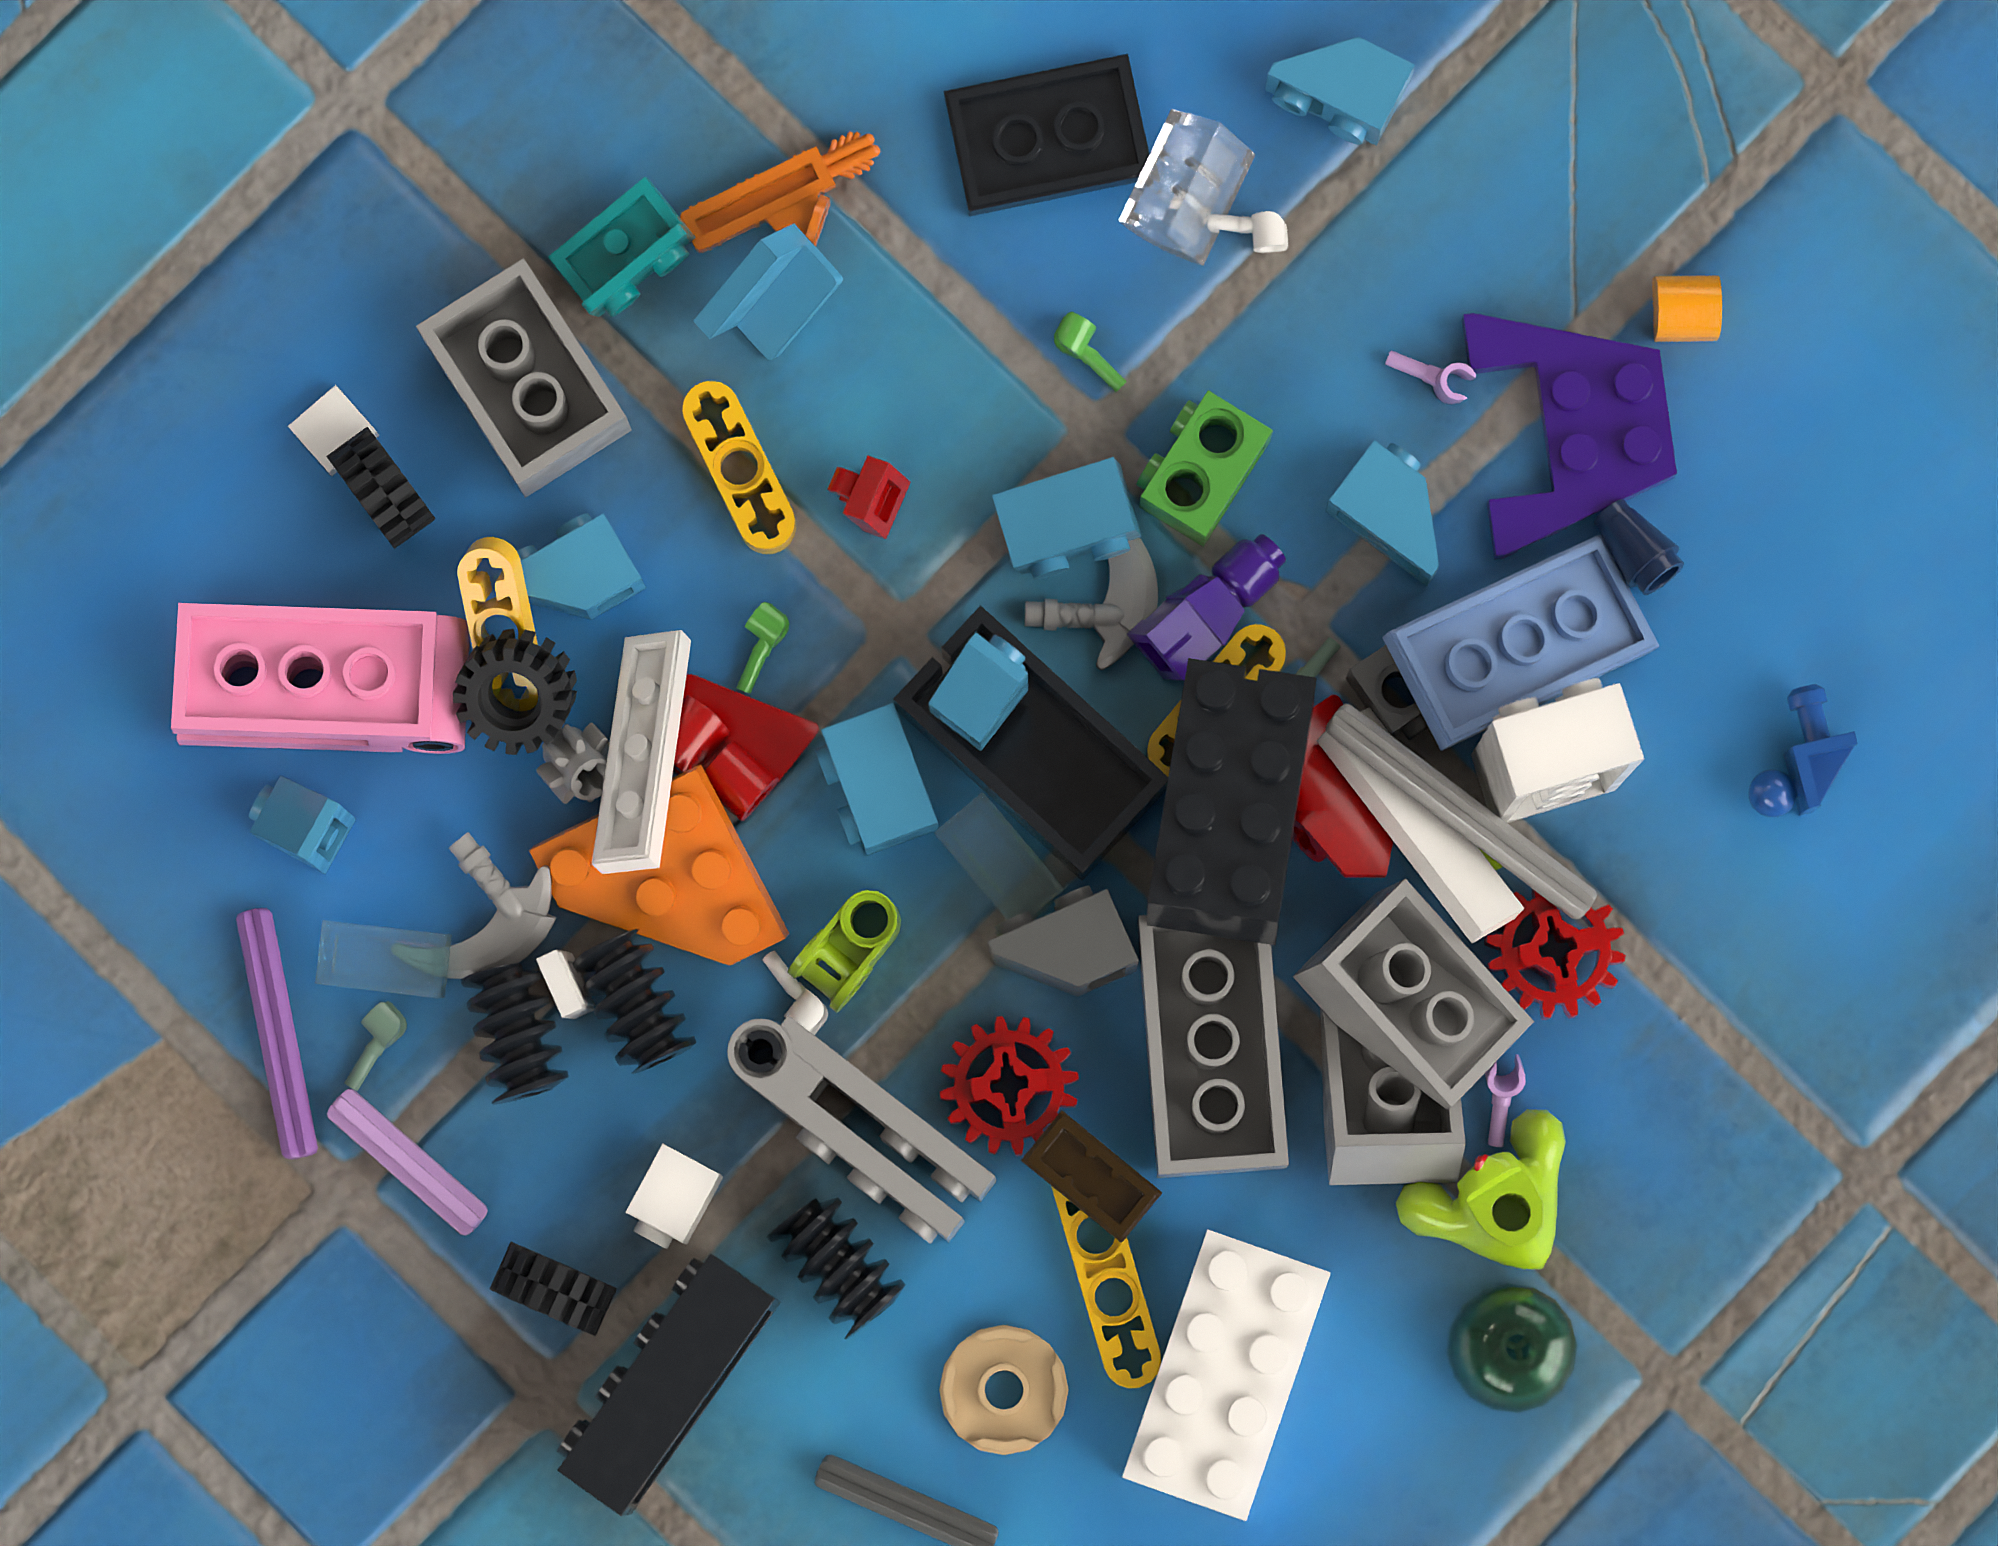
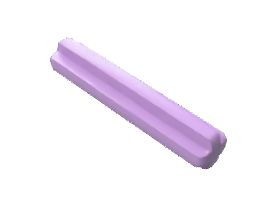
M347 1089L332 1103L327 1112L329 1120L460 1235L467 1236L480 1225L488 1212L487 1206L353 1089Z

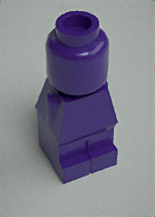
M1259 534L1253 541L1242 539L1212 566V576L1200 574L1188 585L1167 596L1166 600L1150 616L1142 619L1127 633V636L1163 679L1184 681L1188 658L1206 661L1221 646H1225L1245 611L1243 607L1247 608L1255 604L1279 581V568L1286 562L1284 554L1270 538L1263 534Z

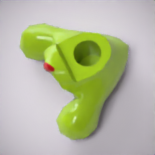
M1527 1109L1512 1121L1510 1142L1519 1160L1509 1152H1500L1491 1156L1486 1154L1479 1155L1475 1159L1474 1166L1457 1183L1459 1193L1458 1198L1454 1200L1438 1183L1417 1182L1403 1185L1395 1202L1400 1222L1415 1235L1452 1241L1482 1257L1505 1266L1520 1269H1543L1551 1254L1556 1231L1558 1173L1566 1145L1562 1122L1546 1109Z

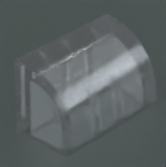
M1171 109L1118 221L1152 245L1179 258L1204 266L1220 232V220L1223 216L1228 215L1256 154L1221 122Z

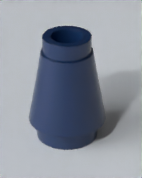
M1624 499L1609 505L1594 520V524L1601 531L1600 534L1628 586H1637L1643 595H1649L1663 587L1684 566L1683 561L1677 555L1679 546L1635 509L1630 508Z

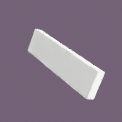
M682 630L625 637L592 859V865L601 874L660 868L691 640Z
M1370 707L1361 711L1363 715L1390 734ZM1327 731L1323 733L1317 740L1319 745L1471 943L1509 923L1520 914L1524 907L1476 845L1330 736Z

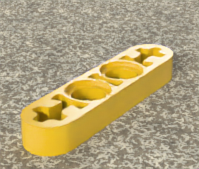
M1051 1186L1104 1369L1108 1377L1117 1385L1128 1389L1141 1388L1150 1383L1158 1374L1161 1365V1355L1127 1237L1122 1243L1114 1238L1112 1246L1103 1253L1092 1254L1086 1252L1077 1241V1230L1082 1221L1089 1218V1216L1081 1210L1073 1216H1069L1066 1202L1070 1201ZM1117 1278L1123 1280L1132 1291L1133 1301L1131 1307L1120 1316L1104 1314L1095 1303L1096 1289L1101 1282L1107 1279ZM1136 1316H1140L1144 1330H1132L1130 1333L1136 1349H1148L1151 1361L1142 1365L1143 1376L1131 1379L1127 1369L1116 1371L1113 1365V1358L1122 1354L1119 1336L1116 1335L1109 1341H1106L1102 1326H1121L1133 1320Z

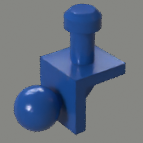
M1817 684L1793 689L1787 697L1790 711H1797L1805 740L1804 744L1792 746L1783 754L1788 774L1780 770H1766L1755 776L1749 786L1748 795L1750 803L1763 816H1782L1792 809L1795 801L1799 816L1815 811L1821 806V801L1853 747L1858 744L1855 731L1830 737L1822 704L1827 702L1825 689Z

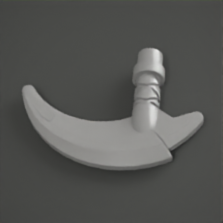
M1137 538L1128 541L1130 551L1108 559L1110 579L1108 592L1103 604L1058 603L1057 599H1045L1044 602L1025 601V627H1043V630L1056 631L1057 627L1063 628L1066 626L1067 628L1084 627L1087 629L1093 627L1104 642L1096 667L1099 670H1104L1114 664L1134 645L1127 636V633L1142 619H1146L1157 609L1158 584L1151 557L1142 540Z
M468 832L453 843L449 849L460 862L458 866L466 875L469 873L474 877L480 888L487 893L489 899L493 900L492 903L497 908L493 918L480 932L454 945L424 948L399 942L392 948L396 956L410 965L433 975L453 979H462L473 973L493 967L519 963L540 945L557 918L548 914L552 895V876L549 866L544 865L539 868L530 886L511 887L508 880L502 877L503 874L489 858L491 854L484 845L480 847Z

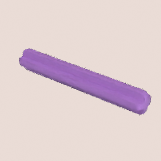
M267 908L246 910L237 915L236 921L281 1153L284 1158L291 1160L308 1157L317 1152L318 1146L273 915Z

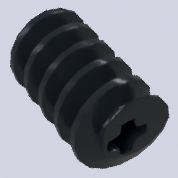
M640 929L631 930L606 940L584 951L573 962V967L577 973L596 972L585 983L583 989L587 996L607 995L593 1011L598 1019L617 1018L604 1035L608 1042L628 1041L617 1053L615 1059L619 1066L638 1065L632 1074L666 1062L689 1050L696 1043L694 1036L675 1038L673 1032L686 1020L684 1013H663L662 1009L676 995L673 990L653 991L652 985L665 971L663 967H642L641 962L654 950L652 943L632 945L630 939Z
M521 963L489 968L461 979L463 987L482 989L481 992L470 998L466 1003L470 1012L488 1014L487 1017L473 1027L475 1036L495 1040L479 1052L482 1062L501 1064V1066L485 1077L486 1083L490 1087L507 1088L506 1092L491 1102L492 1105L517 1101L548 1092L569 1077L566 1070L548 1069L547 1063L563 1051L559 1045L542 1044L541 1037L555 1029L556 1023L555 1021L536 1019L534 1013L549 1004L550 999L549 996L529 994L528 988L543 979L544 976L541 971L523 970Z
M836 1197L819 1203L815 1198L783 1221L767 1238L770 1242L788 1237L791 1238L782 1254V1258L787 1263L802 1258L807 1259L797 1277L802 1283L819 1278L823 1280L813 1298L818 1304L833 1299L838 1300L829 1319L833 1324L851 1319L854 1320L852 1327L844 1338L847 1340L889 1308L896 1301L905 1284L899 1279L882 1285L880 1279L890 1265L888 1261L882 1259L866 1264L864 1259L874 1244L871 1239L868 1238L851 1244L848 1238L858 1224L853 1217L835 1223L832 1219L841 1206L842 1201Z

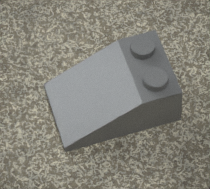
M1406 878L1376 892L1292 976L1337 1026L1445 1109L1452 1108L1534 1022Z
M1320 1008L1324 1134L1329 1185L1458 1182L1466 1144L1461 1098L1452 1108L1445 1109L1337 1026Z

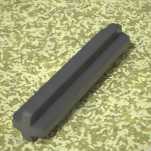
M826 1455L816 1473L814 1483L817 1487L949 1545L994 1546L997 1540L999 1530L995 1525L837 1456Z

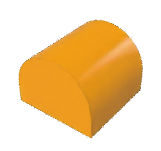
M1719 275L1654 276L1652 280L1654 342L1717 341L1720 337L1722 325V290Z

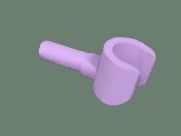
M1392 350L1385 363L1387 366L1420 378L1423 382L1433 385L1436 397L1446 404H1456L1467 399V397L1454 393L1448 388L1447 376L1449 374H1456L1460 378L1469 381L1476 378L1475 372L1467 364L1453 363L1441 369Z
M1518 1054L1515 1055V1067L1510 1074L1506 1076L1496 1075L1497 1061L1485 1072L1487 1085L1493 1093L1491 1102L1493 1107L1488 1145L1504 1146L1508 1107L1511 1104V1097L1517 1095L1526 1083L1524 1069Z

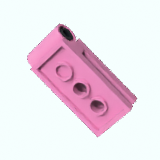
M178 603L171 729L174 734H177L176 740L179 745L402 753L404 748L410 751L433 754L463 751L465 749L466 721L460 723L457 718L456 712L462 703H453V692L458 685L455 683L456 678L469 657L470 633L467 620L453 616L437 615L436 612ZM253 667L259 670L256 678L248 685L233 686L228 683L231 674L239 668ZM316 669L323 673L321 680L313 687L302 689L292 685L294 677L303 670Z

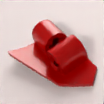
M688 674L685 681L673 772L679 775L701 764L722 805L739 820L743 821L762 803L819 733V726L817 723L696 675Z
M1332 694L1313 707L1293 841L1313 861L1321 862L1328 858L1344 878H1385L1393 840L1317 742L1326 731L1329 720L1339 707L1343 705L1340 697Z

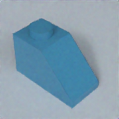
M1374 440L1329 499L1325 511L1413 577L1428 586L1439 568L1426 478L1417 472L1421 464L1400 446L1390 443L1385 448Z
M280 776L275 787L268 784L264 786L249 813V818L255 821L250 830L253 835L325 875L356 821V818L337 802L283 776Z

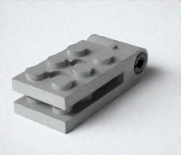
M789 1015L781 1025L767 1019H753L740 1025L732 1034L727 1050L728 1060L732 1069L747 1086L757 1091L775 1108L802 1128L795 1138L828 1165L836 1155L854 1168L847 1177L849 1181L878 1204L883 1201L886 1195L905 1208L898 1217L900 1221L929 1244L932 1243L937 1235L950 1242L965 1223L963 1217L815 1102L828 1085H831L885 1127L879 1135L881 1141L901 1157L912 1163L919 1154L935 1166L936 1170L930 1176L932 1180L961 1203L969 1194L981 1202L996 1183L995 1175ZM757 1049H773L772 1062L756 1064L754 1062V1053Z

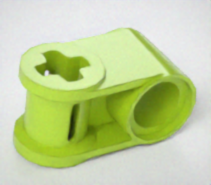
M864 890L855 893L846 900L825 928H822L808 942L793 961L787 973L794 979L799 976L806 979L831 1000L829 1007L838 1013L871 974L873 966L897 938L901 927V917L898 908L887 896L878 891ZM869 903L883 906L888 915V925L884 932L874 938L859 936L853 925L857 910ZM819 961H824L842 977L841 980H836L820 967Z

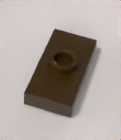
M1062 1110L1020 1160L1120 1243L1125 1240L1163 1193Z

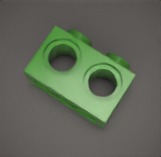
M1209 390L1199 405L1188 400L1170 429V433L1178 437L1165 458L1155 453L1136 483L1138 487L1144 490L1140 496L1139 508L1202 547L1207 543L1266 450L1273 433L1271 428ZM1220 425L1231 431L1235 444L1226 452L1213 453L1204 448L1200 442L1199 435L1207 427ZM1188 478L1199 486L1202 496L1193 505L1178 506L1167 497L1166 487L1175 479Z

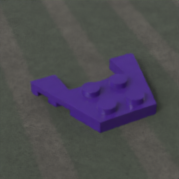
M1463 314L1462 326L1467 363L1475 374L1528 367L1535 368L1552 492L1488 500L1487 511L1494 560L1504 559L1543 538L1546 539L1567 529L1572 524L1600 511L1602 512L1609 505L1620 499L1629 500L1676 476L1677 469L1660 350L1481 314Z

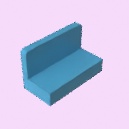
M793 223L762 238L693 322L709 339L737 326L766 359L772 360L781 355L838 288L843 278Z

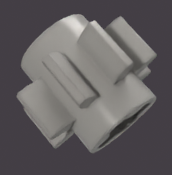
M593 723L586 726L583 732L576 727H570L568 724L564 725L548 745L542 744L543 758L546 763L540 765L536 771L562 803L567 804L574 795L581 800L592 802L593 799L602 795L609 741Z

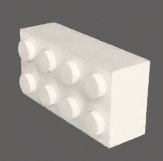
M1600 678L1590 679L1562 689L1563 695L1556 698V702L1539 707L1537 698L1532 697L1499 708L1500 714L1493 717L1492 723L1487 726L1488 729L1482 734L1481 740L1471 754L1487 808L1506 823H1510L1615 791L1644 760L1620 683L1603 688Z
M1207 1229L1122 1478L1246 1521L1331 1272Z

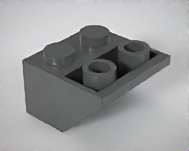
M1090 885L1054 900L1056 905L1054 906L1055 912L1035 921L1031 912L1028 911L1001 922L995 926L997 937L987 941L989 955L994 965L1077 997L1136 972L1139 961L1108 890L1105 889L1093 895Z

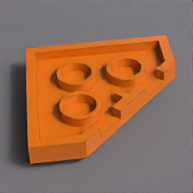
M701 764L672 778L660 868L601 874L592 865L599 814L534 845L529 850L538 869L544 865L550 867L552 896L558 907L627 931L640 929L636 934L728 966L786 939L789 934Z

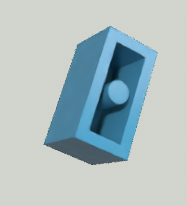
M1114 457L992 495L1013 567L1022 575L1031 572L1034 580L1045 579L1064 573L1070 569L1068 560L1092 553L1094 561L1122 555L1131 550L1128 541L1142 537L1121 464Z
M894 703L821 729L826 746L815 749L827 784L831 785L839 781L841 783L848 805L837 809L850 845L862 841L867 856L939 830L938 821Z

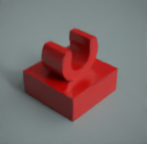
M867 455L860 474L837 467L827 490L840 495L839 500L846 503L843 514L864 532L886 539L911 482L890 463Z

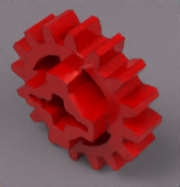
M1534 889L1531 890L1532 900L1527 901L1518 892H1514L1513 894L1524 909L1514 920L1500 927L1503 929L1501 935L1494 934L1485 938V946L1499 950V957L1485 965L1486 969L1489 972L1503 971L1506 979L1501 985L1508 993L1515 989L1521 994L1517 1003L1523 1010L1530 1006L1532 1002L1539 1003L1540 1015L1543 1020L1551 1018L1557 1005L1562 1006L1563 1012L1568 1019L1576 1017L1578 1015L1577 1000L1581 998L1592 1008L1596 1007L1601 1003V999L1595 987L1600 985L1612 989L1618 982L1614 975L1607 971L1608 965L1622 964L1625 962L1626 957L1625 954L1619 951L1611 950V942L1624 935L1623 928L1613 927L1607 929L1604 920L1610 915L1613 908L1610 904L1602 906L1597 910L1590 907L1586 914L1581 917L1589 927L1579 930L1563 921L1559 909ZM1531 914L1534 933L1528 943L1512 948L1517 927L1525 917ZM1548 931L1550 934H1553L1557 943L1567 942L1570 947V952L1561 958V969L1560 966H1556L1553 957L1542 958L1539 953V948L1548 942ZM1597 952L1592 973L1583 984L1578 986V976L1575 968L1582 956ZM1532 970L1548 980L1550 990L1553 992L1544 991L1533 986L1525 980L1520 972Z
M997 1016L994 1033L987 1035L978 1024H975L971 1027L975 1040L973 1045L968 1047L958 1041L953 1043L952 1049L961 1060L958 1065H942L941 1073L955 1081L954 1087L940 1091V1098L949 1102L957 1101L959 1108L950 1114L948 1121L951 1125L962 1123L965 1120L970 1124V1128L965 1136L967 1143L972 1144L981 1135L989 1138V1154L996 1155L1003 1141L1011 1142L1015 1156H1022L1024 1149L1023 1140L1032 1137L1034 1142H1036L1044 1132L1043 1130L1058 1115L1060 1107L1076 1108L1078 1099L1064 1093V1086L1079 1081L1078 1072L1062 1071L1060 1066L1071 1055L1068 1047L1060 1048L1054 1052L1048 1047L1054 1034L1053 1030L1047 1028L1036 1038L1030 1035V1018L1023 1017L1017 1031L1008 1030L1003 1016ZM1015 1044L1035 1051L1045 1061L1048 1068L1031 1069L1017 1058ZM992 1047L994 1062L982 1077L966 1080L973 1062L984 1051ZM1003 1057H1008L1010 1069L1014 1070L1016 1079H1026L1028 1083V1088L1018 1091V1101L1015 1102V1116L1010 1115L1009 1103H1005L1003 1094L998 1092L992 1093L991 1084L1001 1081V1071L1004 1070ZM1052 1093L1050 1103L1045 1112L1033 1123L1026 1126L1024 1111L1035 1096ZM970 1104H989L1002 1114L1004 1129L984 1122L973 1111Z

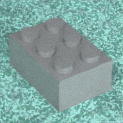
M524 258L416 326L429 350L525 498L632 431L626 415Z

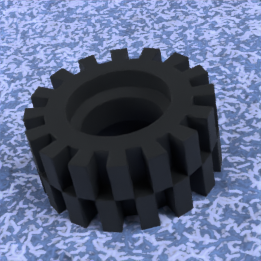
M368 427L326 456L394 549L435 520V517Z
M514 629L503 630L498 639L495 638L494 634L487 636L479 647L475 646L456 678L455 683L458 685L453 692V703H462L456 712L457 718L460 723L469 719L472 721L467 733L474 740L482 732L488 735L489 739L484 747L492 751L496 750L500 741L506 743L505 754L517 755L522 745L525 746L527 754L537 751L542 741L548 745L555 738L558 731L561 730L575 702L577 691L572 690L577 681L575 670L565 672L570 659L564 651L554 657L551 651L556 643L547 637L541 646L534 644L533 640L536 634L534 631L525 629L520 639H515ZM505 672L522 675L536 687L538 704L527 711H517L506 707L493 693V679Z
M510 1242L489 1288L497 1294L593 1336L597 1335L617 1288L514 1242Z

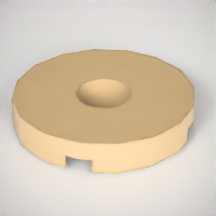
M1001 1325L978 1330L957 1345L944 1364L939 1391L944 1415L960 1438L978 1450L1007 1455L1030 1450L1051 1435L1064 1415L1069 1389L1064 1365L1049 1343L1030 1330ZM999 1371L1012 1372L1022 1382V1398L1017 1405L1009 1409L996 1408L986 1398V1382L990 1376Z

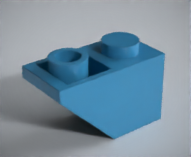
M1358 36L1273 63L1267 76L1265 90L1274 94L1272 100L1275 104L1292 114L1304 117L1307 112H1310L1330 122L1329 130L1341 139L1357 145H1361L1363 140H1366L1377 146L1411 81L1415 64Z
M586 513L568 521L556 531L559 539L538 551L534 545L526 546L517 551L522 564L529 603L532 605L592 620L646 589L642 578L604 513L594 519ZM500 573L493 576L495 582L499 577Z
M975 632L928 703L930 713L981 751L1028 691V672L1022 664L1026 658L1015 647L998 635H994L988 642Z

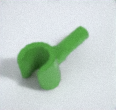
M1069 312L1063 317L1054 333L1056 347L1064 354L1080 359L1085 365L1088 364L1117 392L1127 381L1098 351L1088 345L1097 329L1096 326L1079 314Z
M767 602L761 603L745 624V628L759 638V641L752 649V653L736 688L751 694L771 650L783 640L789 631L787 616Z

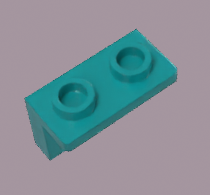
M644 177L549 255L548 258L582 299L583 303L581 305L590 315L600 317L607 312L610 317H614L638 299L641 293L637 290L636 286L654 271L659 277H663L679 266L689 256L685 246L696 237L653 183Z

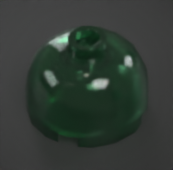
M1507 1283L1482 1290L1461 1306L1449 1328L1446 1353L1455 1379L1469 1398L1490 1410L1520 1413L1544 1406L1563 1391L1575 1369L1578 1343L1571 1319L1554 1298L1533 1286ZM1513 1335L1523 1336L1517 1343L1508 1341ZM1528 1344L1530 1346L1529 1353L1523 1358L1521 1348ZM1506 1348L1514 1350L1516 1360L1508 1355Z

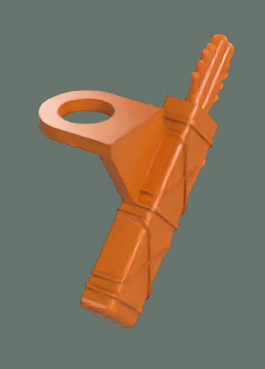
M849 131L846 138L844 135H841L838 142L836 139H833L828 153L822 156L817 146L807 151L803 150L801 154L797 156L795 154L787 161L760 174L756 173L754 177L746 178L744 182H738L735 186L703 202L699 201L693 207L692 205L689 206L688 209L681 213L680 218L696 237L691 241L695 250L698 253H703L707 250L711 251L713 250L712 248L719 247L722 243L754 227L758 228L763 223H768L775 232L794 223L816 247L830 207V197L824 196L825 193L836 188L833 180L834 177L840 175L853 179L854 174L861 175L862 170H870V166L874 165V161L871 159L880 154V148L877 145H872L875 141L874 136L869 133L860 136L859 132H855L853 135V132Z

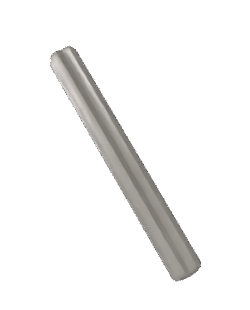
M1342 705L1329 720L1326 731L1330 736L1569 917L1580 919L1593 905L1597 893L1592 887L1352 705Z

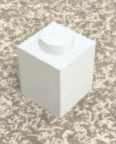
M662 1144L626 1210V1213L639 1219L633 1231L665 1249H668L673 1238L687 1245L720 1185L723 1176Z

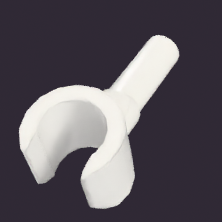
M1203 211L1201 213L1200 227L1239 232L1240 234L1252 233L1255 252H1281L1288 248L1287 226L1283 219L1275 212H1259L1251 217H1238Z
M776 951L768 953L762 959L786 993L796 1000L784 1017L787 1018L789 1015L815 1035L828 1018L827 1007L817 996L807 990L801 982H798L796 978L794 979L787 973L788 967Z

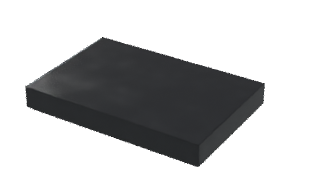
M1128 54L944 91V99L969 216L1151 180L1154 177Z

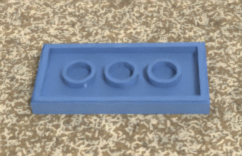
M1601 534L1393 629L1382 637L1441 751L1487 730V726L1492 723L1493 717L1500 714L1498 709L1505 705L1532 697L1537 698L1539 705L1562 695V689L1568 686L1598 678L1651 653L1659 647L1652 630Z

